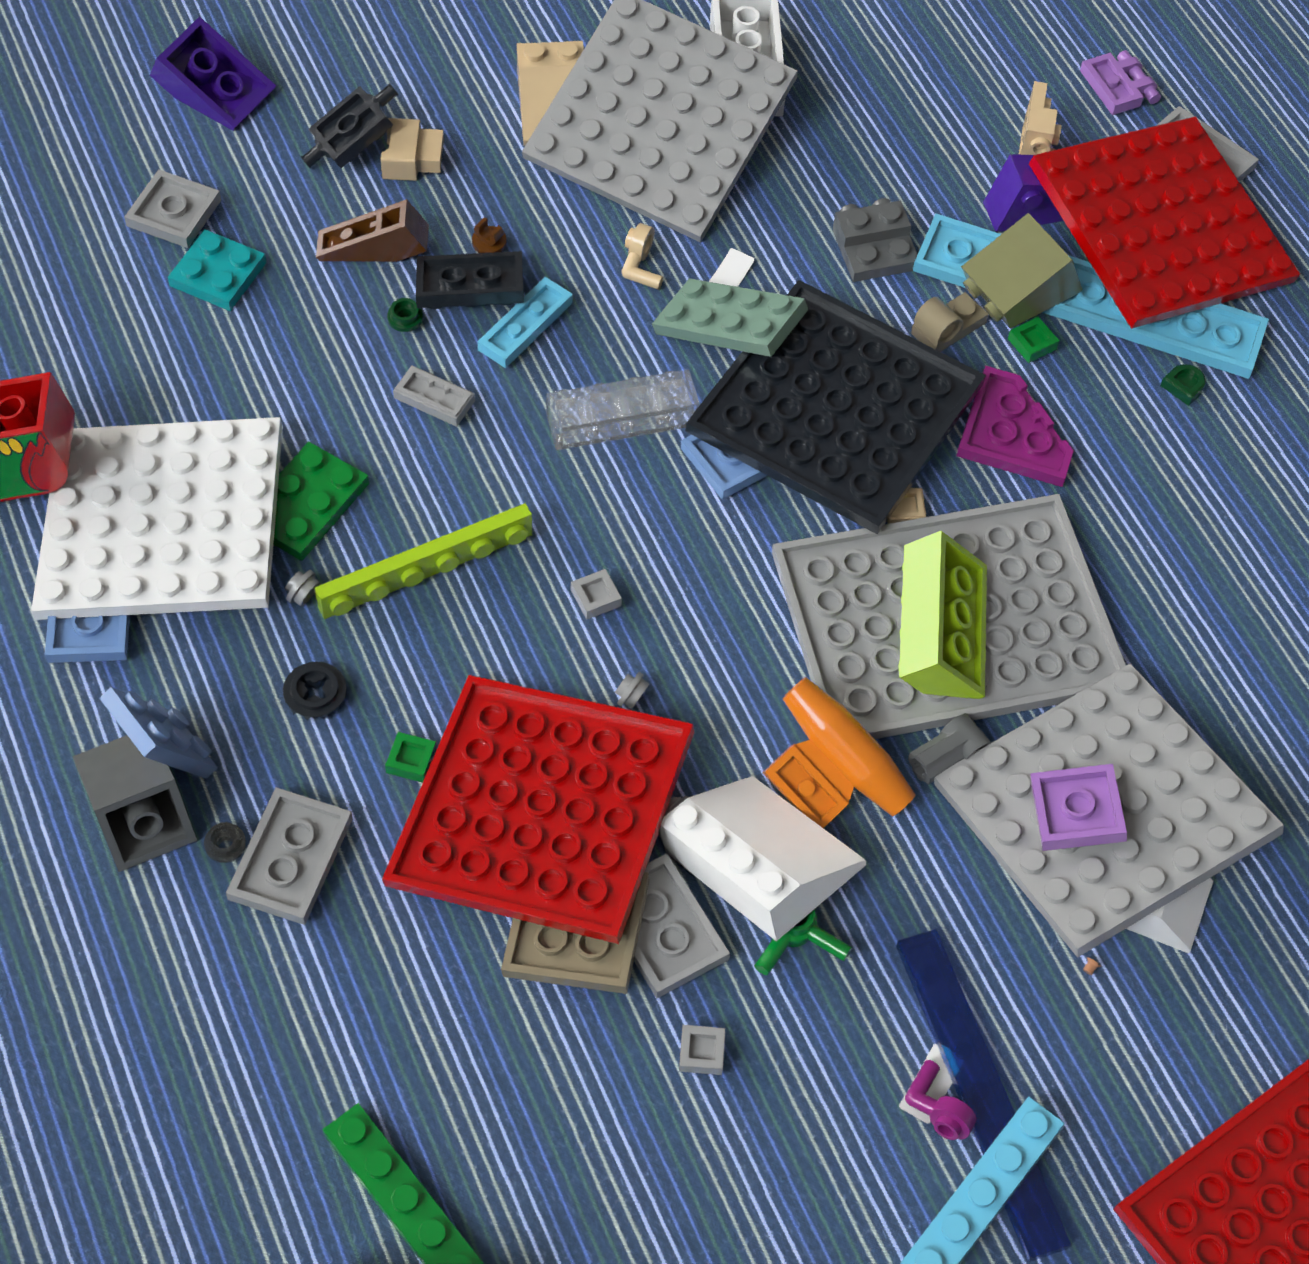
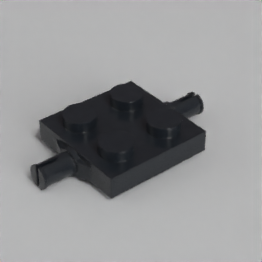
M390 83L375 96L366 93L359 86L308 128L314 135L316 145L301 156L302 160L309 168L325 155L328 158H332L340 168L355 160L359 153L375 140L380 139L393 126L385 115L383 107L399 94Z

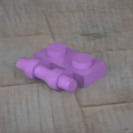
M1127 50L1120 52L1117 60L1111 53L1082 61L1080 72L1112 115L1140 107L1143 98H1146L1150 104L1157 103L1161 98V95L1156 90L1157 84L1152 77L1145 75L1142 71L1143 65L1137 57H1132Z

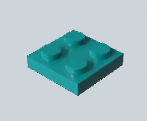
M204 229L169 274V286L231 311L267 263L265 253Z

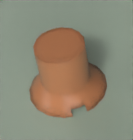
M1087 957L1088 962L1083 971L1092 975L1096 968L1101 967V965Z

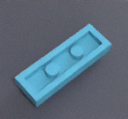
M544 277L524 296V303H517L477 341L478 351L506 368L573 303V294L547 277Z

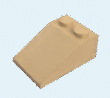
M583 41L517 43V75L523 146L529 141L583 52Z

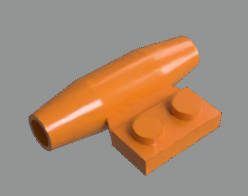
M804 677L782 698L809 740L791 745L762 773L795 808L824 828L849 804L854 788L891 816L898 814L914 799L916 794L887 751L841 703L811 680Z

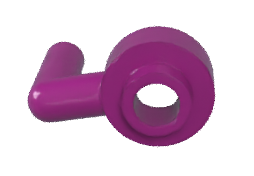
M926 1060L905 1095L906 1103L929 1115L935 1131L940 1136L949 1140L967 1138L977 1121L974 1111L957 1098L943 1096L936 1100L926 1095L940 1071L937 1063Z

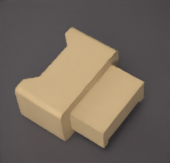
M388 118L393 126L387 130V144L389 148L381 153L382 179L417 181L418 172L441 173L444 145L443 130L421 129L420 120Z

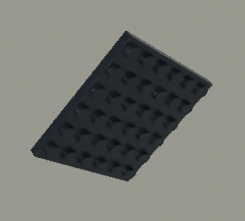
M798 280L787 295L805 298L808 307L807 312L771 357L742 351L686 422L685 431L871 532L878 534L983 386L986 375Z

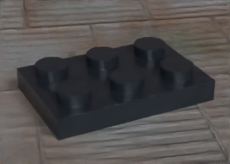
M522 251L417 256V308L439 309L449 306L475 307L488 304L511 305L513 303H524Z

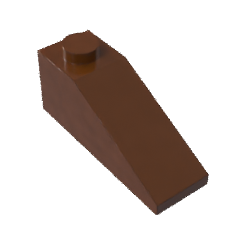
M406 199L319 230L316 258L319 261L397 262L427 252L429 224Z

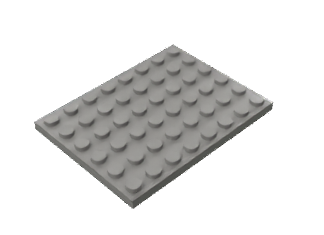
M1060 494L884 524L878 534L866 528L776 543L772 546L773 559L811 681L841 703L874 739L946 726L955 717L964 713L968 714L972 720H979L1057 705L1126 666ZM939 531H943L987 565L985 697L981 699L923 694L899 678L898 664L900 662L904 545Z

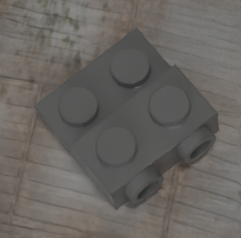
M881 198L876 200L872 206L858 208L855 204H848L842 207L839 212H835L832 231L853 282L913 271L914 262L918 254L910 238L911 224L901 200L891 202L888 198Z

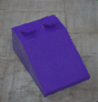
M200 16L156 58L149 75L175 99L232 131L276 88V85Z

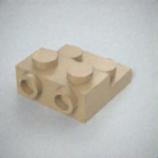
M1034 81L1022 127L1018 153L1020 155H1036L1053 151L1055 149L1051 148V145H1058L1062 125L1056 124L1058 110L1050 109L1052 98H1046L1048 83Z

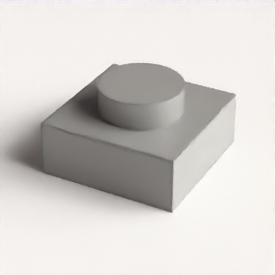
M606 569L571 582V592L586 620L621 607L622 598Z
M682 1025L679 1072L722 1075L725 1028Z

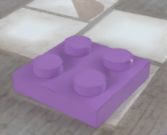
M1113 764L1030 773L1043 851L1127 841V830Z

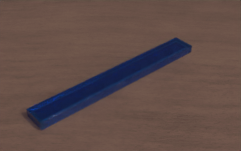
M934 929L898 940L896 948L958 1097L976 1115L977 1121L972 1130L984 1155L1014 1116V1109L937 930ZM1036 1163L1004 1206L1027 1262L1067 1250L1071 1246V1242Z

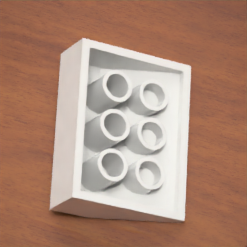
M753 776L688 797L664 816L660 828L664 849L669 856L775 941L779 940L866 866L864 858Z

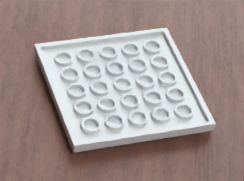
M280 417L74 428L67 480L61 488L49 493L31 609L35 620L48 619V616H56L57 619L72 618V616L81 618L268 608L283 429Z

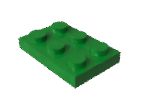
M308 441L279 473L273 545L303 561L369 485V476Z

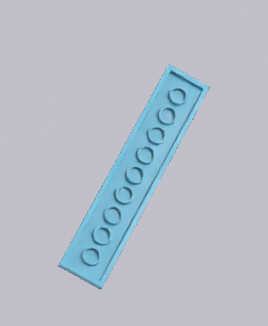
M935 213L914 262L913 271L966 288L963 284L966 277L961 266L1001 234ZM1069 256L1073 260L1082 291L1042 313L1247 379L1250 378L1269 321L1268 318L1220 303L1131 329L1090 262Z

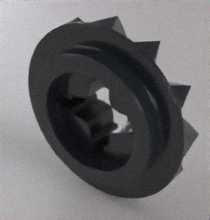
M305 663L295 668L287 676L283 685L284 700L293 715L298 713L304 716L307 721L311 717L325 719L327 714L332 711L339 712L340 704L346 699V681L342 673L328 663ZM307 687H312L315 690L322 687L324 698H319L316 695L308 698Z

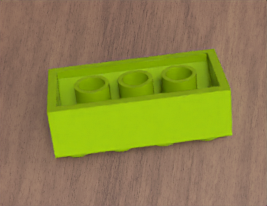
M939 531L904 545L900 662L898 664L899 678L923 694L981 699L985 697L987 565L943 531Z

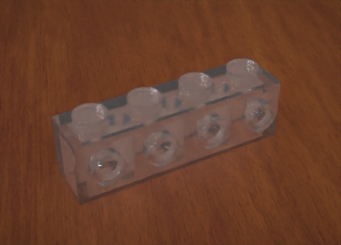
M689 369L667 371L663 374L647 377H632L628 380L606 384L597 383L592 386L571 390L562 389L546 394V416L555 450L686 428V422L700 406Z

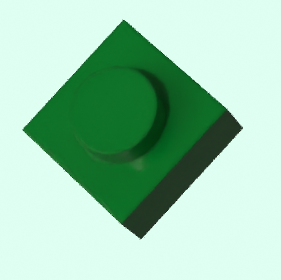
M1039 316L1011 329L1008 340L1028 363L1057 350L1059 339Z
M397 732L385 764L386 773L423 783L437 750L436 741Z

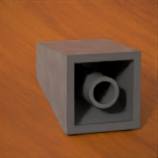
M128 735L72 756L118 872L197 841L169 766L145 758Z

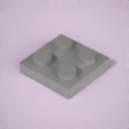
M158 169L124 216L126 226L189 248L221 202L220 191Z

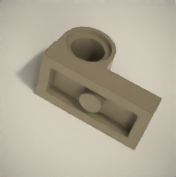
M966 292L947 304L938 296L926 301L916 313L911 334L918 341L941 352L987 322L988 313Z

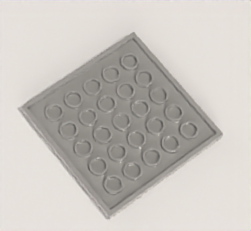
M614 0L522 150V155L524 159L701 243L798 77L797 70L644 0Z
M1131 664L1124 666L976 751L968 759L964 758L934 778V785L1077 958L1283 834L1284 824ZM1113 764L1127 830V841L1043 851L1030 773Z

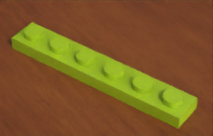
M526 503L319 585L315 587L318 608L324 619L334 615H344L356 606L369 601L381 600L393 591L403 587L415 586L422 582L423 579L440 572H450L462 563L475 558H484L493 551L509 544H519L527 537L532 536V513Z

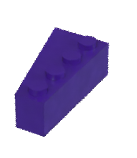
M1010 154L983 201L996 233L1006 231L1027 213L1040 225L1064 221L1029 166L1033 155Z

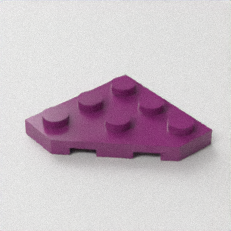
M985 366L983 372L986 375L985 381L975 396L956 456L1063 487L1074 450L1067 440H1061L1053 428L1054 422L1040 402H1034L1027 392V384L1020 375Z

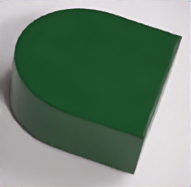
M1182 364L1173 368L1163 378L1160 386L1189 406L1202 393L1206 379L1203 372L1197 367Z

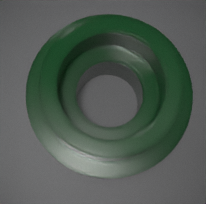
M410 298L397 299L388 310V323L393 329L400 332L413 331L423 321L422 309L417 308L416 302Z

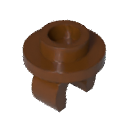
M485 217L475 225V232L472 236V246L478 253L502 252L505 249L507 238L501 226H488V219Z

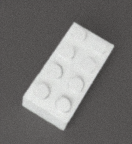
M711 0L710 30L784 64L778 0ZM785 100L775 116H783Z

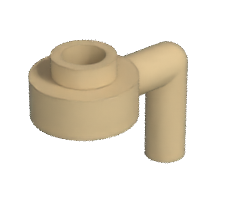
M639 223L636 228H630L626 236L625 247L629 251L622 268V276L659 290L663 282V276L638 268L641 260H645L650 251L655 232L654 227Z

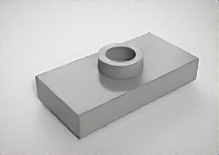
M413 365L393 390L395 399L456 427L475 402V393Z

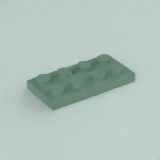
M689 278L654 320L652 326L656 335L771 357L807 312L808 307L805 298Z

